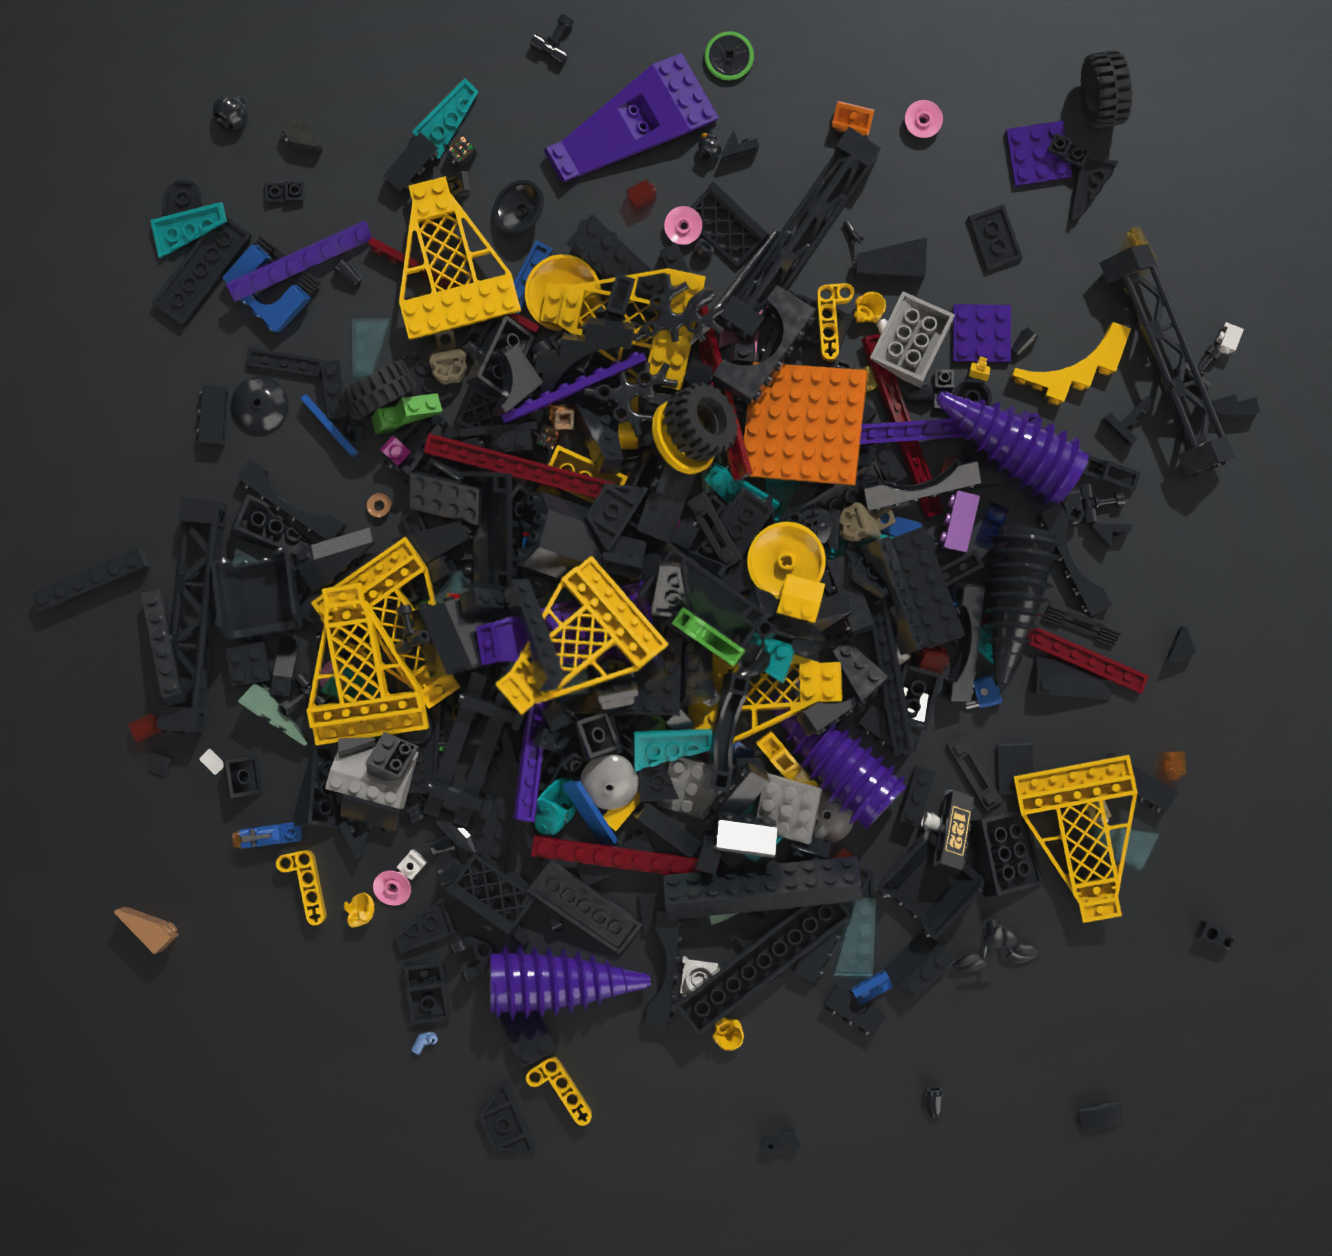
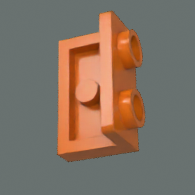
M837 101L832 127H835V130L839 132H846L848 127H851L863 136L869 135L874 109Z

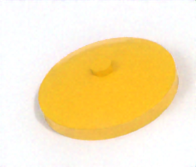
M566 254L550 256L539 262L527 278L525 300L528 310L533 318L542 326L554 331H560L563 327L559 324L540 320L548 282L569 286L598 281L599 278L593 268L578 257ZM596 285L595 288L601 290V285ZM586 291L585 297L593 292ZM595 295L585 300L591 310L600 304ZM584 303L582 307L581 316L589 312L588 308ZM591 313L582 319L583 323H587L589 317L593 318ZM579 322V327H578V329L581 328V327H583L580 322Z
M668 401L661 404L654 413L652 431L657 448L663 458L673 468L685 474H696L707 469L713 462L714 457L706 461H696L693 458L686 457L685 453H680L677 450L678 447L673 445L670 435L666 432L667 425L664 424V419L666 418L664 410ZM698 416V419H699L701 425L704 427V425H703L701 419H700L699 416Z
M779 522L766 527L755 537L749 548L747 564L749 574L755 585L771 593L776 599H781L787 574L820 582L824 574L826 558L823 545L813 531L795 522Z

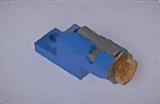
M295 822L240 829L232 834L233 845L235 848L244 849L302 841V827L294 826Z

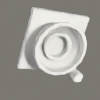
M683 956L681 961L684 963L680 993H687L718 968V963L689 960L686 956Z

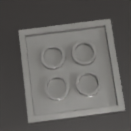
M689 756L677 758V760L670 761L668 774L679 799L658 801L657 806L703 819L705 809L711 806L718 794H721V791L703 788L708 762Z
M767 773L769 783L761 792L757 818L770 817L775 820L777 826L776 835L810 844L822 789Z

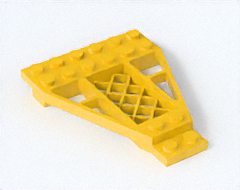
M446 176L410 185L409 190L413 202L399 299L409 340L520 312L521 308L511 272L452 196L448 188ZM442 218L439 225L432 221ZM462 218L465 219L487 249L470 252L461 221ZM446 219L455 223L451 231L442 227ZM428 223L436 227L432 236L424 232ZM458 225H459L461 237H459L458 235L454 234V231L456 230V228H457ZM439 230L448 234L444 243L435 238ZM413 231H416L424 264L408 269ZM422 235L430 239L426 246H424ZM451 236L460 241L456 249L447 245ZM433 241L441 245L437 254L428 250ZM462 244H464L466 255L459 252ZM444 248L453 252L449 260L440 256ZM426 253L434 257L430 265ZM456 254L465 259L460 267L451 263ZM491 254L506 274L479 281L476 278L472 259ZM437 259L446 263L442 272L433 268ZM467 262L469 263L471 274L463 270ZM449 266L458 270L453 279L445 275ZM426 271L432 292L428 295L404 300L407 275ZM431 271L439 275L435 283ZM461 272L470 277L465 285L456 281ZM442 277L451 282L447 290L437 286Z
M669 268L627 275V277L635 279L629 304L633 303L638 312L629 318L625 314L626 320L623 322L632 323L630 320L639 314L644 322H647L642 312L651 307L650 300L635 296L638 278L666 273L670 274L671 284L674 287L686 282L689 288L675 296L670 304L672 311L680 314L685 311L690 298L704 288L706 276ZM615 278L569 286L548 282L540 320L559 324L572 334L582 335V329H578L579 322L583 326L582 319L590 313L593 318H596L593 312L601 306L606 311L604 304L609 299L602 302L597 293L608 296L611 294L609 291L596 289L595 286L614 282ZM586 291L593 292L585 297ZM595 295L600 304L591 310L585 300ZM654 301L655 305H660L661 301ZM635 302L645 303L649 305L643 308L642 310H639ZM584 303L588 308L589 312L581 316L582 307ZM654 308L652 309L657 316L651 319L650 321L656 320L659 315V313H657V311ZM692 322L691 328L695 329L696 322ZM649 325V326H648L649 330H650L651 332H653L652 328H651L650 325ZM682 326L678 333L679 342H672L671 334L668 330H661L656 336L649 337L644 341L641 339V342L633 340L632 344L650 349L648 359L650 373L656 375L664 362L669 364L670 368L665 377L666 379L678 380L677 388L672 389L682 390L683 377L686 372L691 349L690 341L694 334L689 332L686 326ZM639 327L638 329L634 328V333H638L637 331H639L641 327ZM653 338L652 344L646 343L647 341ZM620 348L618 359L604 350H598V352L614 362L621 360L624 348ZM632 369L627 370L629 373H631V374L634 375L635 377L638 376V373H636V372L633 371Z
M407 537L392 545L334 586L362 583L365 601L369 603L372 609L383 611L381 618L382 626L394 627L391 638L393 643L402 640L395 638L397 628L405 629V627L398 625L399 617L397 611L386 609L388 598L398 600L397 608L401 606V602L403 605H411L401 589L412 579L424 573L430 601L427 603L429 605L436 604L428 567ZM395 592L398 597L389 595ZM322 594L313 600L311 604L320 615V620L324 624L325 604ZM385 599L383 608L374 607ZM386 612L396 613L394 624L384 622ZM376 629L380 646L392 663H398L383 637ZM339 630L335 634V637L343 642L346 637L339 633ZM350 640L346 643L353 649H356L358 646ZM418 646L416 656L401 654L404 661L406 657L416 659L415 667L410 669V671L413 672L412 674L422 688L425 704L430 709L462 686L453 674L430 678L426 664L417 670L419 660L425 661L424 657H420L421 646ZM360 647L358 652L367 657L369 653L365 650L366 647ZM371 655L369 659L374 662V657ZM396 667L398 671L392 668L384 669L415 691L401 667Z
M591 556L561 579L543 613L544 621L547 615H550L559 626L550 633L552 642L562 643L561 653H557V656L561 657V667L563 657L575 658L574 668L562 667L563 671H570L571 673L563 679L557 690L539 691L533 677V664L531 665L528 661L532 657L528 640L512 670L498 681L496 686L522 715L535 703L538 704L638 671L666 648L668 643ZM566 587L582 605V608L562 623L551 611V608L562 588ZM580 617L592 618L591 628L580 627ZM578 619L577 627H571L570 625ZM594 620L602 629L594 628ZM565 630L577 631L576 641L564 640ZM579 631L591 632L590 642L578 641ZM563 632L562 639H554ZM593 632L605 633L604 643L592 642ZM608 635L611 640L606 643ZM564 643L576 644L575 654H563ZM578 645H590L589 656L577 655ZM592 646H602L591 656ZM617 646L633 664V667L606 675L595 661L609 648ZM577 658L587 659L576 668ZM589 665L594 666L602 676L563 689L567 683Z
M362 583L322 589L325 604L324 626L307 709L310 728H313L315 744L338 742L339 738L382 736L383 732L396 734L428 729L429 722L423 690L401 654L396 652L394 643L371 606L365 601ZM355 624L351 631L344 627V625ZM358 626L367 631L363 639L353 633ZM339 628L348 634L344 642L335 637ZM376 629H378L398 663L384 664L382 662ZM368 635L370 636L371 645L365 642ZM350 637L359 642L355 650L346 645ZM328 639L334 672L321 674L324 651ZM361 645L370 650L366 658L357 653ZM342 648L352 653L347 661L339 656ZM372 653L375 665L368 660ZM354 656L363 661L359 669L349 663ZM365 664L374 669L370 677L361 672ZM346 667L355 672L351 680L342 674ZM401 667L415 691L390 694L387 689L384 669ZM375 673H377L378 683L372 680ZM357 675L366 680L362 688L353 682ZM335 677L340 702L316 705L315 699L319 679ZM368 683L378 688L374 696L364 690ZM350 685L359 691L355 699L346 693ZM361 693L367 697L363 699H358Z
M712 652L714 688L721 694L724 673H729V670H733L731 673H739V664L737 663L735 666H732ZM794 654L787 675L793 668L800 675L793 682L786 677V680L791 685L785 692H782L777 687L781 682L777 680L773 683L768 678V673H760L763 677L756 684L750 680L749 683L753 688L747 693L744 703L748 700L752 705H743L740 712L752 711V729L734 737L733 744L798 714L818 702H842L841 663H819ZM765 680L772 685L766 693L758 688ZM799 681H800V689L796 686V684H797ZM793 688L800 692V695L794 701L787 696ZM774 689L782 694L775 703L768 697ZM758 690L763 696L755 704L750 699V696ZM784 698H786L790 703H780V702H781ZM765 699H767L771 704L762 703ZM719 701L713 706H707L703 702L688 706V718L694 723L689 730L711 729L713 737ZM791 709L758 726L757 713L759 710Z
M1130 755L1014 776L1021 815L1077 899L1083 923L1122 916L1118 895L1138 794ZM1132 795L1128 822L1108 825L1103 801ZM1096 801H1098V802H1099V807H1097L1096 805H1094V804L1091 803V802H1096ZM1087 803L1081 812L1072 807ZM1089 804L1099 810L1093 820L1083 814ZM1067 807L1061 816L1060 808ZM1069 808L1079 814L1074 823L1064 818ZM1055 809L1061 832L1057 836L1041 838L1028 819L1027 814ZM1100 813L1103 827L1095 822ZM1081 816L1090 821L1085 831L1075 825ZM1062 819L1072 825L1066 834ZM1092 824L1102 829L1097 838L1087 833ZM1073 827L1083 833L1077 842L1068 837ZM1126 827L1120 864L1116 865L1109 831ZM1104 832L1107 846L1099 841ZM1085 835L1094 840L1089 850L1079 844ZM1056 839L1063 841L1069 874L1063 872L1045 845V841ZM1066 839L1075 844L1070 853ZM1096 843L1106 848L1100 858L1091 852ZM1077 846L1087 852L1081 861L1072 856ZM1108 851L1111 865L1102 860ZM1089 854L1098 859L1093 869L1083 863ZM1070 858L1079 863L1074 872ZM1100 862L1110 867L1104 877L1095 871ZM1081 865L1091 871L1085 881L1075 875ZM1111 871H1113V876L1108 877ZM1093 873L1100 877L1099 879L1089 880ZM1074 877L1080 880L1081 882L1075 883Z

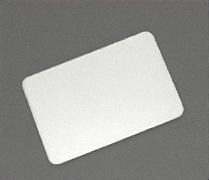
M208 749L200 757V761L214 775L224 767L223 761L211 749Z

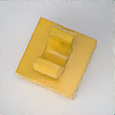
M980 357L978 363H971L969 377L983 381L988 380L990 367L986 366L987 358Z

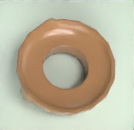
M382 493L372 495L367 501L368 512L379 519L387 515L392 506L390 499ZM383 501V510L376 511L375 504Z

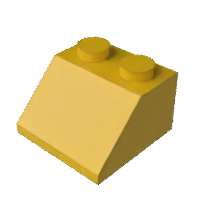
M787 574L777 613L815 623L825 584Z

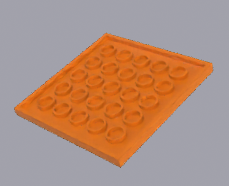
M784 364L779 372L775 371L772 375L774 378L771 384L762 389L763 394L758 402L754 401L751 406L748 405L744 443L753 473L747 477L856 485L868 371Z

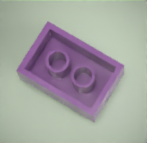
M956 491L951 497L949 496L947 508H950L949 513L944 516L942 523L945 530L940 534L938 544L941 545L940 550L958 555L967 553L980 496Z

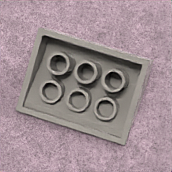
M902 291L870 359L902 380L921 388L950 330L955 314Z
M374 747L339 758L337 751L325 789L398 809L404 808L419 752H416L401 780L383 781L367 774L365 762Z

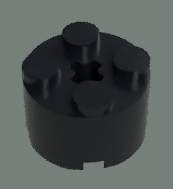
M967 379L961 382L952 393L964 399L971 395L972 399H975L974 402L984 399L987 406H990L992 402L990 389L979 379Z

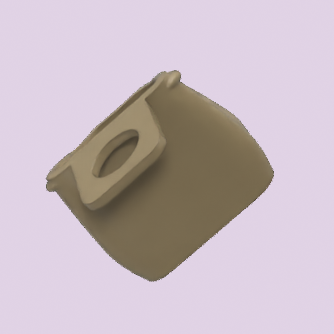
M452 329L435 333L438 350L433 351L429 357L432 375L443 385L460 383L467 371L466 353L462 347L456 346L455 334ZM443 334H448L451 337V342L447 345L442 344L440 341V337Z
M854 502L853 505L845 508L840 514V535L845 540L865 542L869 539L878 540L881 537L880 531L895 524L896 520L890 507H886L873 513L872 510L868 511L867 507L863 504ZM884 513H888L890 516L886 524H882L880 521V517Z

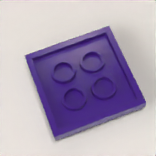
M1063 120L1006 129L1014 186L1072 177L1070 164L1047 151L1055 133L1065 136Z
M954 304L953 362H978L980 357L987 358V363H1010L1011 305Z

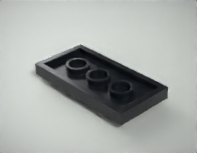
M414 470L410 473L409 508L479 525L482 516L483 487Z

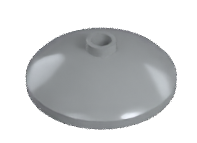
M604 754L593 758L584 767L580 779L595 805L606 810L618 809L627 805L635 797L639 785L637 771H634L632 763L626 758L615 754ZM612 785L613 788L607 789L606 786Z
M825 790L821 793L816 817L819 823L814 828L813 836L835 843L843 839L850 832L854 823L849 824L852 816L849 811L839 814L842 804L838 800L829 803L832 793L829 790ZM825 812L830 813L829 819L824 818L823 814Z

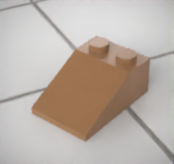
M128 907L119 908L114 911L153 954L163 951L179 935L176 932V926L171 922L168 923L165 920Z

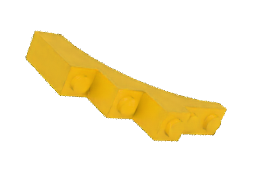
M1114 322L1111 323L1097 348L1087 358L1073 366L1050 372H1031L1015 368L1010 378L1014 379V382L1019 385H1025V383L1031 385L1032 389L1042 392L1045 390L1043 398L1048 399V403L1053 405L1062 404L1065 401L1070 384H1073V387L1078 390L1088 389L1096 369L1104 375L1116 372L1131 328Z

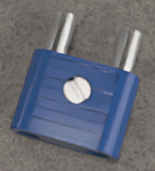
M993 674L974 678L973 687L976 691L977 700L967 702L965 706L974 703L978 704L967 706V709L980 707L981 709L1003 703L999 687L994 686Z

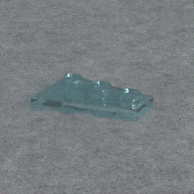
M1098 826L1093 834L1094 838H1097L1102 831ZM1111 829L1109 834L1113 854L1121 858L1126 829ZM1130 830L1125 860L1143 869L1160 834ZM1104 832L1099 841L1107 846ZM1096 843V846L1106 850L1105 847H1103L1099 843Z

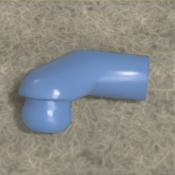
M434 1032L420 1034L411 1051L420 1055L424 1045H434L437 1043V1035Z

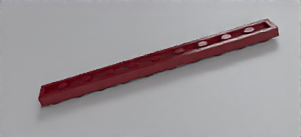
M373 237L370 238L368 245L371 248V252L378 256H381V254L387 256V260L397 265L400 263L404 265L405 254ZM410 257L408 269L423 265ZM426 271L417 272L421 274L422 279L430 282ZM431 271L433 280L436 282L439 275ZM442 277L438 286L447 290L451 282ZM517 313L507 315L531 334L538 335L540 326Z
M707 305L699 309V315L704 316L708 313ZM710 328L704 333L706 340L700 343L697 339L696 342L702 362L713 367V374L722 362L714 330ZM711 382L710 385L713 388H718L721 394L728 398L727 401L729 404H732L734 408L732 409L733 413L736 414L731 393ZM737 418L735 420L738 424L736 439L732 447L726 450L734 481H740L753 474Z
M880 333L864 337L861 341L890 422L911 421L895 374L870 359L881 336ZM899 441L898 444L912 483L919 484L931 480L932 477L919 441ZM938 495L919 499L925 519L944 513Z
M428 434L424 453L495 472L512 473L514 477L593 498L598 497L606 483L616 484L433 434Z
M983 604V610L990 608V606ZM983 613L981 625L991 623L990 617ZM1041 628L1032 630L1028 636L1032 643H1026L1027 645L1139 694H1142L1149 678L1148 675Z
M535 835L533 837L531 856L665 875L703 872L696 869L698 858ZM719 861L716 870H723L725 862Z

